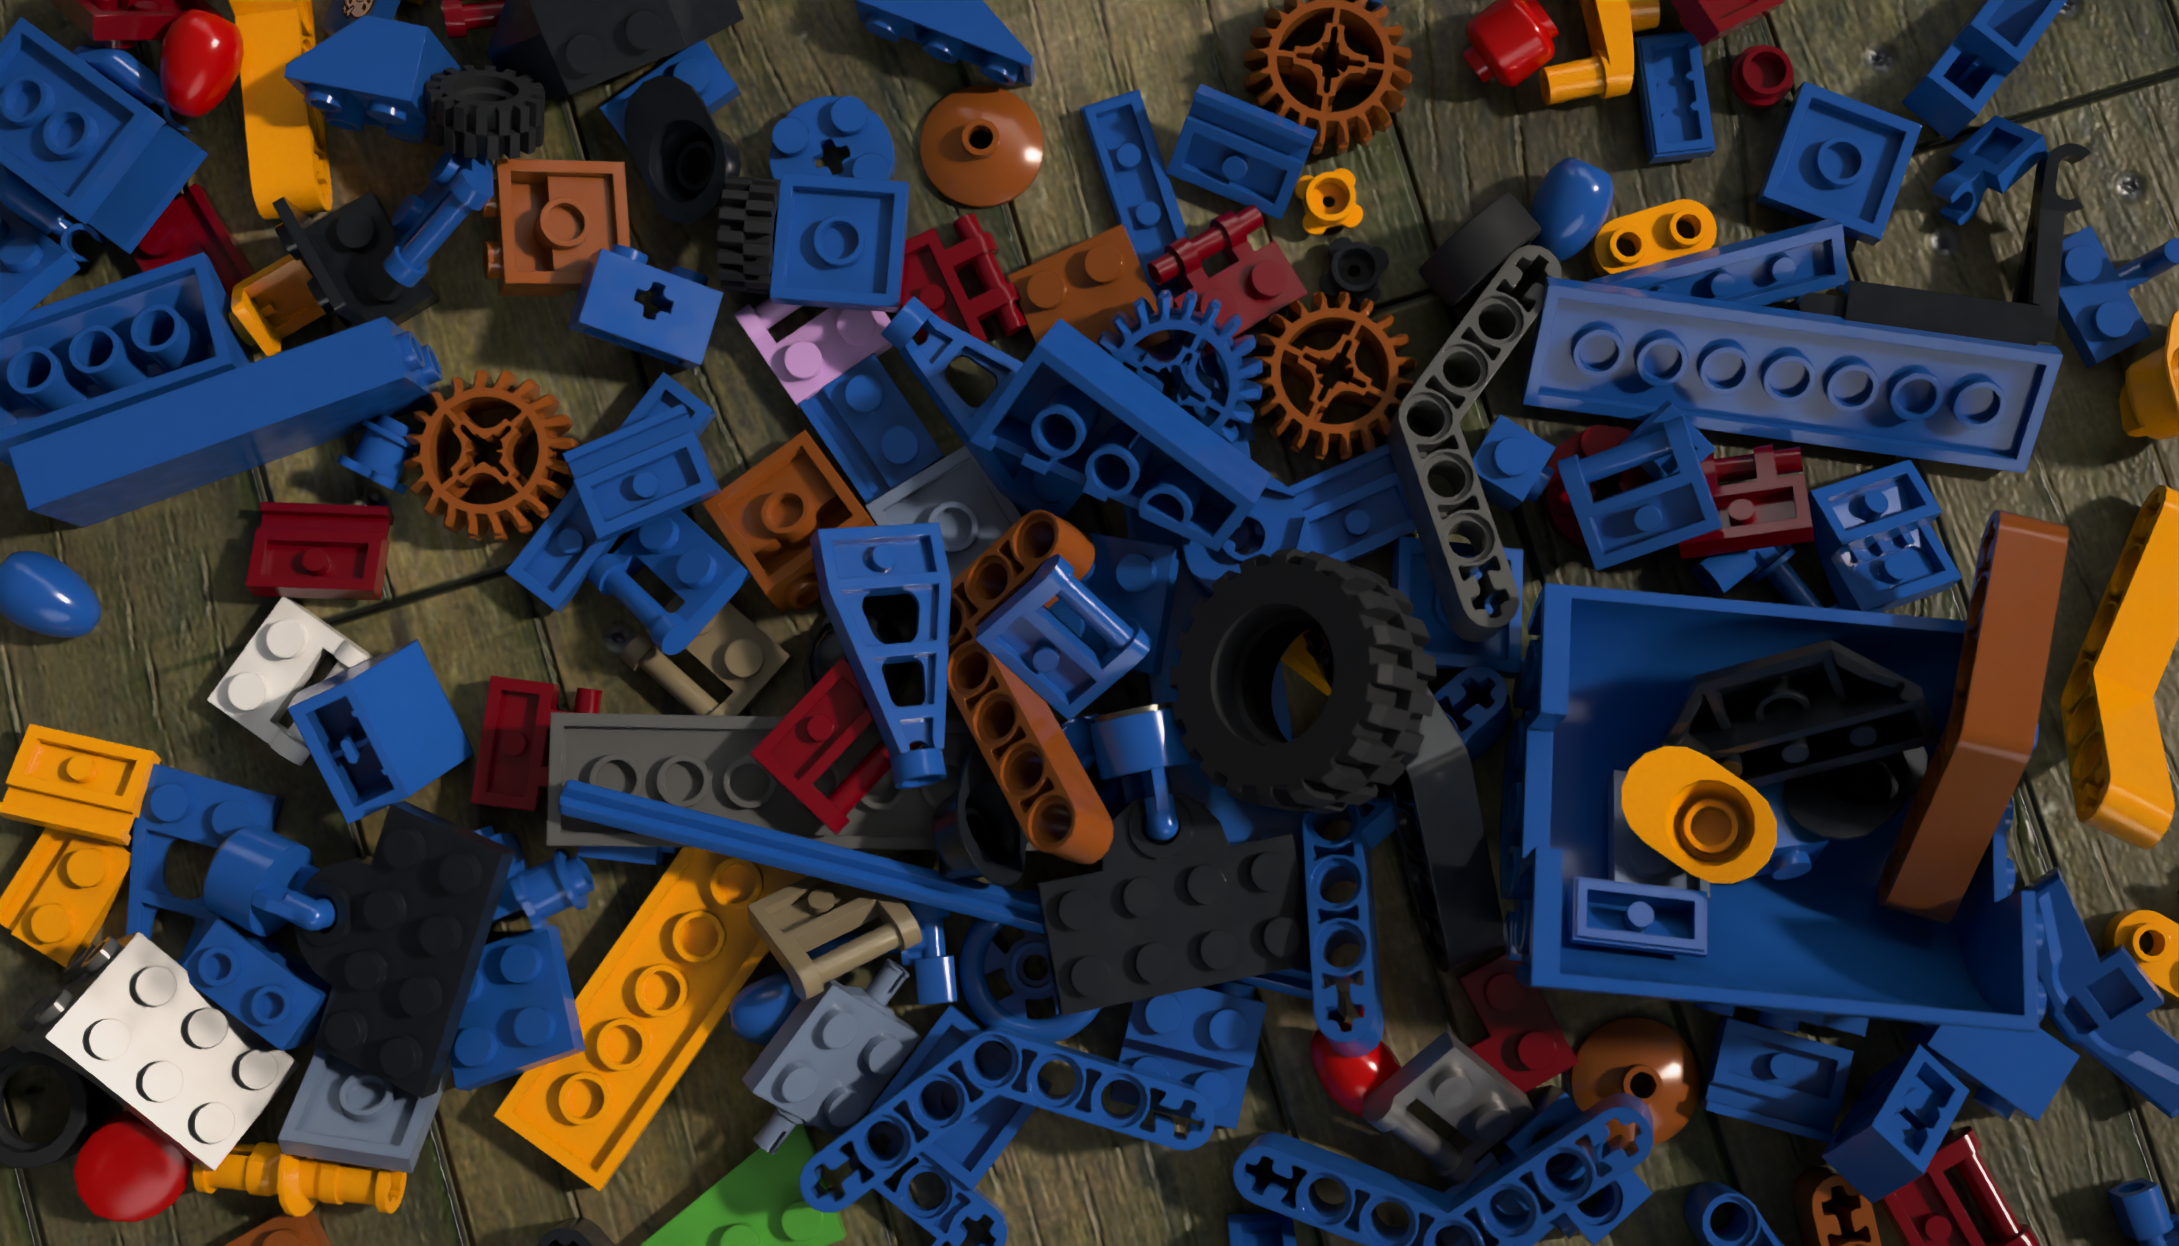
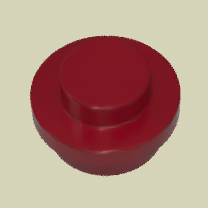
M1755 45L1744 50L1735 59L1730 69L1729 80L1734 94L1740 101L1751 107L1767 108L1779 103L1789 93L1794 81V70L1789 57L1779 48L1769 45Z

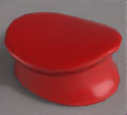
M124 1111L108 1118L95 1129L78 1153L73 1174L78 1195L93 1215L114 1222H138L158 1215L175 1203L187 1186L193 1162L130 1111Z

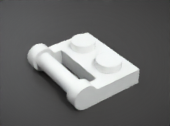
M282 597L208 697L207 701L267 742L278 754L302 766L311 753L295 722L292 723L289 729L278 722L286 712L296 693L302 690L329 652L338 661L324 680L375 657L292 598Z

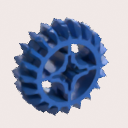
M1169 290L1160 291L1157 302L1159 311L1156 312L1153 311L1149 301L1143 296L1135 299L1133 308L1138 321H1135L1127 313L1118 311L1114 315L1112 322L1120 335L1110 331H1102L1097 340L1100 347L1124 366L1126 362L1136 367V374L1162 394H1164L1167 387L1165 382L1168 375L1163 368L1166 367L1171 373L1173 365L1180 366L1186 354L1191 353L1185 369L1187 370L1185 382L1190 386L1185 387L1183 382H1181L1179 389L1172 388L1168 398L1178 406L1191 405L1201 410L1209 406L1214 409L1212 413L1199 419V421L1227 442L1233 444L1237 441L1239 431L1232 420L1250 424L1254 418V410L1243 401L1259 400L1263 389L1256 382L1247 380V378H1252L1262 373V360L1241 358L1256 347L1255 337L1253 335H1244L1235 340L1231 337L1241 326L1242 318L1238 314H1233L1222 324L1215 319L1219 314L1222 304L1216 298H1213L1208 303L1205 313L1194 310L1197 293L1192 290L1186 292L1182 308H1174L1173 296ZM1173 329L1189 332L1184 341L1172 350H1161L1152 345L1146 350L1136 344L1144 337L1158 331ZM1207 341L1219 352L1226 365L1229 376L1228 393L1215 387V379L1208 376L1200 366L1199 357Z

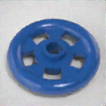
M1036 889L1020 891L1036 895ZM976 918L962 944L959 959V976L962 991L969 1007L986 1027L1000 1026L1056 1043L1077 1034L1097 1016L1101 1008L1064 1016L1059 1015L1044 935L1020 928L1025 933V937L1016 941L1008 952L1004 953L995 944L993 938L1006 924ZM1039 954L1048 961L1049 970L1044 977L1033 979L1025 973L1024 962L1030 955ZM1004 968L1005 978L1014 992L997 1001L988 987L985 975L996 969ZM1050 996L1054 997L1055 1016L1043 1019L1027 1018V999L1040 1000Z

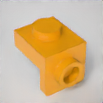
M288 254L233 286L232 311L228 314L231 324L246 344L251 346L257 343L267 357L281 352V341L283 338L327 314L309 290L307 281L315 276L303 258L297 261L291 254Z

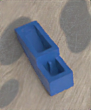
M1984 0L1901 103L1948 141H1951L1978 115L2006 76L2022 62L2067 0Z

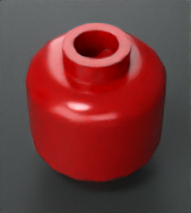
M1496 0L1466 24L1465 36L1471 47L1461 54L1483 84L1494 77L1500 85L1514 87L1552 59L1555 53L1552 39L1559 32L1537 0Z

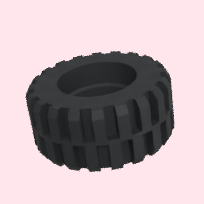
M1278 549L1271 557L1260 553L1248 558L1239 565L1241 573L1228 570L1211 585L1215 593L1210 598L1201 596L1189 614L1195 618L1189 631L1182 630L1175 649L1182 651L1179 666L1171 667L1170 686L1171 688L1178 689V702L1171 704L1176 726L1185 727L1187 731L1181 737L1182 744L1191 760L1202 762L1199 766L1201 773L1214 786L1226 788L1230 796L1244 802L1307 814L1310 811L1322 814L1341 812L1348 804L1360 806L1376 797L1379 790L1375 783L1391 785L1404 772L1405 766L1400 762L1405 753L1416 755L1425 737L1418 730L1423 715L1432 717L1435 697L1427 695L1428 680L1436 679L1435 657L1424 654L1422 648L1430 643V637L1423 620L1410 616L1414 612L1413 604L1402 591L1389 587L1387 579L1364 568L1314 551L1306 553L1298 549ZM1319 624L1329 640L1333 654L1334 676L1331 693L1322 713L1314 724L1302 735L1288 742L1276 723L1272 709L1271 690L1274 673L1281 656L1291 642L1307 629Z

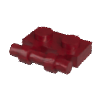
M1252 204L1237 213L1228 210L1211 220L1209 229L1190 240L1186 237H1180L1165 246L1162 256L1147 264L1148 272L1157 285H1162L1176 277L1185 292L1173 299L1174 308H1182L1186 292L1192 290L1197 293V301L1194 307L1196 311L1205 313L1208 303L1213 298L1221 301L1219 314L1215 319L1220 324L1229 316L1238 314L1242 318V323L1237 332L1231 336L1233 340L1267 321L1274 313L1278 314L1287 309L1292 300L1298 299L1301 301L1308 294L1275 240L1255 252L1247 241V235L1264 225L1260 211ZM1222 251L1231 266L1208 278L1201 267V262ZM1182 330V332L1184 333L1185 336H1187V334H1189L1188 331H1183V330ZM1208 341L1203 347L1199 359L1216 351Z
M974 213L964 215L953 222L952 225L961 243L948 249H944L935 228L906 240L900 302L902 308L915 296L940 319L987 344L988 339L979 323L982 320L996 316L1005 336L1014 335L1028 326L1019 307L1020 294L1014 282H1007L995 257L999 252L997 244L990 232H983ZM965 267H973L985 292L970 300L956 274L957 271ZM922 328L915 334L919 345L927 340V333ZM957 357V358L953 359L951 362H953V361H955V360H957V359H959V358H961V357Z
M1773 444L1753 447V454L1715 459L1714 453H1711L1700 463L1723 527L1678 543L1681 559L1814 541L1805 475L1777 477V475L1803 472L1800 447L1773 450ZM1757 478V481L1718 486V484Z
M491 676L471 803L541 812L544 787H548L549 781L548 760L551 712L599 713L603 691L577 687L574 712L556 710L560 685Z

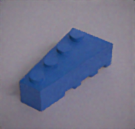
M1061 318L1038 342L969 441L989 451L995 446L1022 458L1021 465L1043 475H1046L1049 470L1084 486L1082 492L1104 502L1110 497L1139 510V517L1217 552L1256 505L1271 476L1269 472Z

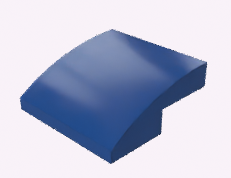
M1910 459L1830 484L1808 493L1814 543L1829 584L1842 610L1882 613L1948 590L1962 578L1930 526V523L1942 513V510Z

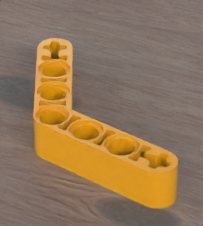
M228 0L235 16V25L240 30L244 44L240 78L250 183L258 212L265 220L280 218L272 203L283 196L306 215L329 212L332 208L333 199L325 116L317 108L303 101L304 96L284 77L288 63L317 45L312 1Z
M2165 485L2156 487L2148 495L2136 516L2060 698V710L2078 821L2144 850L2154 847L2161 840L2169 827L2175 809L2173 790L2153 696L2179 637V491Z

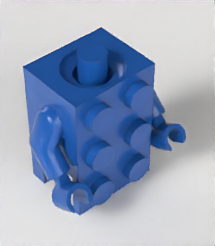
M22 17L18 19L0 42V202L47 236L52 232L61 238V247L67 250L74 260L82 263H91L89 259L79 255L73 246L75 237L83 232H89L94 239L106 245L105 237H107L124 251L131 254L208 156V153L182 135H191L193 133L184 125L175 121V111L165 101L161 89L160 76L126 51L82 44L73 51H69ZM155 103L162 108L165 120L148 107ZM67 212L83 224H72L63 216Z

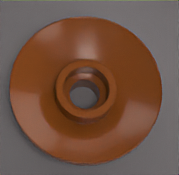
M972 86L951 93L933 108L922 129L920 155L927 177L942 195L966 207L992 208L1013 201L1033 183L1042 164L1044 152L1043 135L1035 114L1019 97L1001 88ZM978 131H984L989 133L993 140L987 148L976 149L970 145V137Z
M1623 1017L1599 1026L1579 1046L1575 1054L1579 1064L1571 1067L1570 1088L1573 1102L1582 1112L1605 1097L1615 1093H1628L1635 1096L1630 1089V1081L1635 1074L1645 1072L1651 1081L1650 1089L1645 1095L1635 1097L1640 1098L1648 1106L1653 1116V1145L1673 1137L1689 1121L1699 1098V1070L1690 1048L1671 1028L1647 1018ZM1617 1118L1611 1119L1610 1135L1606 1140L1621 1134L1628 1142L1633 1141L1636 1123L1632 1122L1624 1126Z

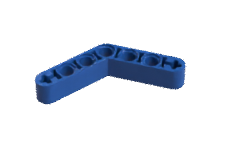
M1483 666L1467 668L1458 673L1434 694V697L1462 739L1471 763L1503 737L1511 727L1513 711L1506 682L1498 672L1491 668ZM1476 700H1478L1483 705L1490 704L1491 702L1493 704L1491 707L1485 709L1483 706L1479 704L1473 705L1472 707L1470 706L1471 703L1475 702ZM1465 725L1466 730L1464 732H1460L1459 729H1461ZM1391 796L1384 798L1374 797L1360 806L1348 804L1341 812L1322 814L1310 811L1308 814L1304 813L1302 818L1314 1016L1318 1028L1332 1048L1347 1057L1357 1058L1369 1054L1378 1046L1383 1037L1384 1020L1371 850L1397 828ZM1345 820L1351 823L1350 830L1342 838L1332 841L1321 838L1323 830L1331 822ZM1349 881L1356 884L1353 895L1345 902L1330 903L1325 900L1329 888L1335 883ZM1349 943L1361 947L1360 955L1350 966L1338 968L1329 964L1333 951L1340 945ZM1341 992L1350 993L1351 1002L1361 1017L1353 1020L1352 1031L1343 1032L1338 1024L1346 1021L1347 1017L1346 1000Z
M1000 1026L987 1027L977 1032L821 1148L803 1167L800 1175V1191L804 1200L815 1210L823 1213H834L845 1209L997 1095L1176 1150L1186 1151L1200 1147L1209 1139L1214 1130L1215 1116L1207 1096L1202 1090L1191 1084ZM998 1041L1009 1048L1012 1055V1066L1006 1073L1000 1076H991L979 1068L976 1062V1051L982 1043ZM1049 1061H1064L1074 1070L1076 1083L1069 1092L1062 1095H1052L1046 1092L1040 1085L1038 1079L1039 1070ZM1118 1079L1129 1081L1139 1091V1101L1136 1107L1125 1114H1114L1107 1110L1101 1099V1093L1105 1086ZM933 1081L949 1083L955 1088L958 1095L957 1109L948 1115L932 1113L923 1101L925 1086ZM1150 1089L1162 1090L1158 1097L1159 1105L1170 1109H1180L1184 1100H1191L1195 1115L1202 1118L1199 1125L1188 1123L1184 1133L1176 1132L1173 1119L1168 1115L1155 1111L1153 1125L1142 1123L1150 1109ZM879 1121L895 1123L904 1135L902 1151L886 1155L876 1150L870 1140L872 1125ZM848 1141H852V1142H853V1145H854V1149H853L852 1147H850L849 1145H847L846 1143H847ZM856 1152L862 1164L852 1170L841 1185L844 1192L842 1193L836 1185L827 1190L824 1189L819 1182L826 1172L823 1163L830 1170H834L848 1161ZM866 1167L872 1170L874 1173L869 1175L867 1173Z
M1615 1093L1605 1097L1454 1197L1288 1135L1271 1131L1259 1134L1249 1142L1234 1164L1233 1179L1240 1194L1253 1204L1365 1246H1446L1440 1238L1439 1230L1450 1225L1460 1226L1467 1230L1472 1236L1473 1246H1513L1627 1173L1647 1158L1653 1146V1116L1648 1106L1640 1098L1628 1093ZM1617 1118L1624 1126L1635 1122L1634 1140L1628 1142L1621 1134L1611 1138L1603 1144L1601 1158L1603 1162H1600L1595 1146L1606 1140L1610 1135L1611 1119ZM1559 1153H1570L1577 1156L1583 1162L1586 1170L1576 1179L1563 1180L1551 1172L1548 1160L1553 1155ZM1263 1156L1274 1160L1272 1171L1276 1174L1272 1179L1262 1176L1263 1165L1259 1161ZM1299 1167L1305 1169L1307 1172L1299 1183L1297 1190L1291 1189L1297 1177L1294 1175ZM1320 1178L1335 1180L1344 1189L1345 1201L1338 1204L1323 1201L1315 1191L1314 1181ZM1513 1189L1520 1192L1527 1199L1529 1209L1520 1215H1507L1496 1207L1493 1196L1501 1190ZM1386 1201L1396 1202L1408 1213L1410 1221L1401 1227L1388 1226L1378 1217L1376 1206Z

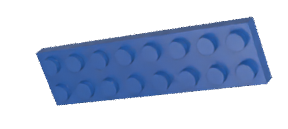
M1546 276L1543 308L1538 314L1521 398L1524 405L1645 421L1653 412L1669 400L1699 429L2025 473L2063 354L2056 346L2037 344V346L2017 344L1849 321L1839 316Z

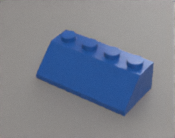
M202 252L30 310L0 334V461L15 470L8 450L10 447L255 362L251 346L241 339L231 324L228 315L232 311L231 301L209 257Z

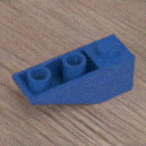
M854 0L859 19L865 23L864 27L882 39L897 42L901 36L922 44V49L925 53L942 62L954 64L958 59L981 67L980 72L997 83L1013 86L1018 81L1032 87L1035 79L1033 56L983 0Z

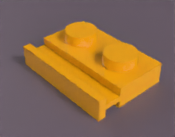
M29 724L5 782L8 785V789L3 801L0 802V816L10 820L128 846L131 840L129 832L134 819H139L153 763L160 764L161 759L154 751Z
M45 828L0 898V924L11 930V934L63 967H66L85 946L92 942L130 882L132 847Z

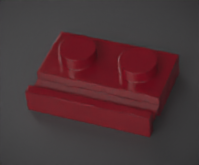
M195 183L188 187L190 190L188 193L176 200H172L133 250L132 255L141 270L146 272L204 252L209 257L231 301L233 286L256 272L206 189Z
M261 502L260 512L262 513L260 528H256L245 585L253 596L381 600L390 545L387 538L389 526H393L394 516L388 506Z

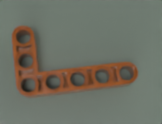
M1040 509L1031 511L1020 518L951 581L947 688L1028 841L1034 848L1079 864H1092L1105 855L1113 840V824L1109 813L1047 702L975 640L977 627L1029 582L1040 566L1051 556L1060 554L1074 567L1073 576L1079 581L1092 566L1095 558V545L1092 537L1077 526L1048 511ZM1054 595L1044 606L1047 608L1051 607L1059 598Z

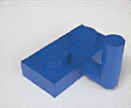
M2091 225L2063 239L2058 318L2086 368L2152 335L2128 291L2179 265V238L2171 239L2117 269L2112 265Z

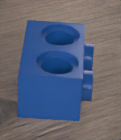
M217 919L182 965L187 970L191 985L280 1051L308 1045L319 1029L332 988L329 983L312 971L308 963L270 935H256L225 919Z
M1919 1044L1869 1077L1821 1157L1873 1204L1924 1174L1970 1090Z
M1551 1085L1531 1103L1535 1113L1499 1141L1507 1150L1499 1158L1502 1164L1532 1145L1535 1134L1545 1127H1556L1558 1129L1582 1113L1565 1091ZM1607 1140L1595 1146L1600 1162H1603L1601 1159L1603 1144ZM1559 1153L1553 1155L1548 1160L1551 1172L1563 1180L1576 1179L1586 1170L1583 1162L1577 1156L1570 1153ZM1631 1169L1603 1187L1602 1199L1595 1207L1582 1210L1575 1205L1552 1221L1567 1239H1570L1578 1232L1581 1237L1595 1246L1653 1193Z

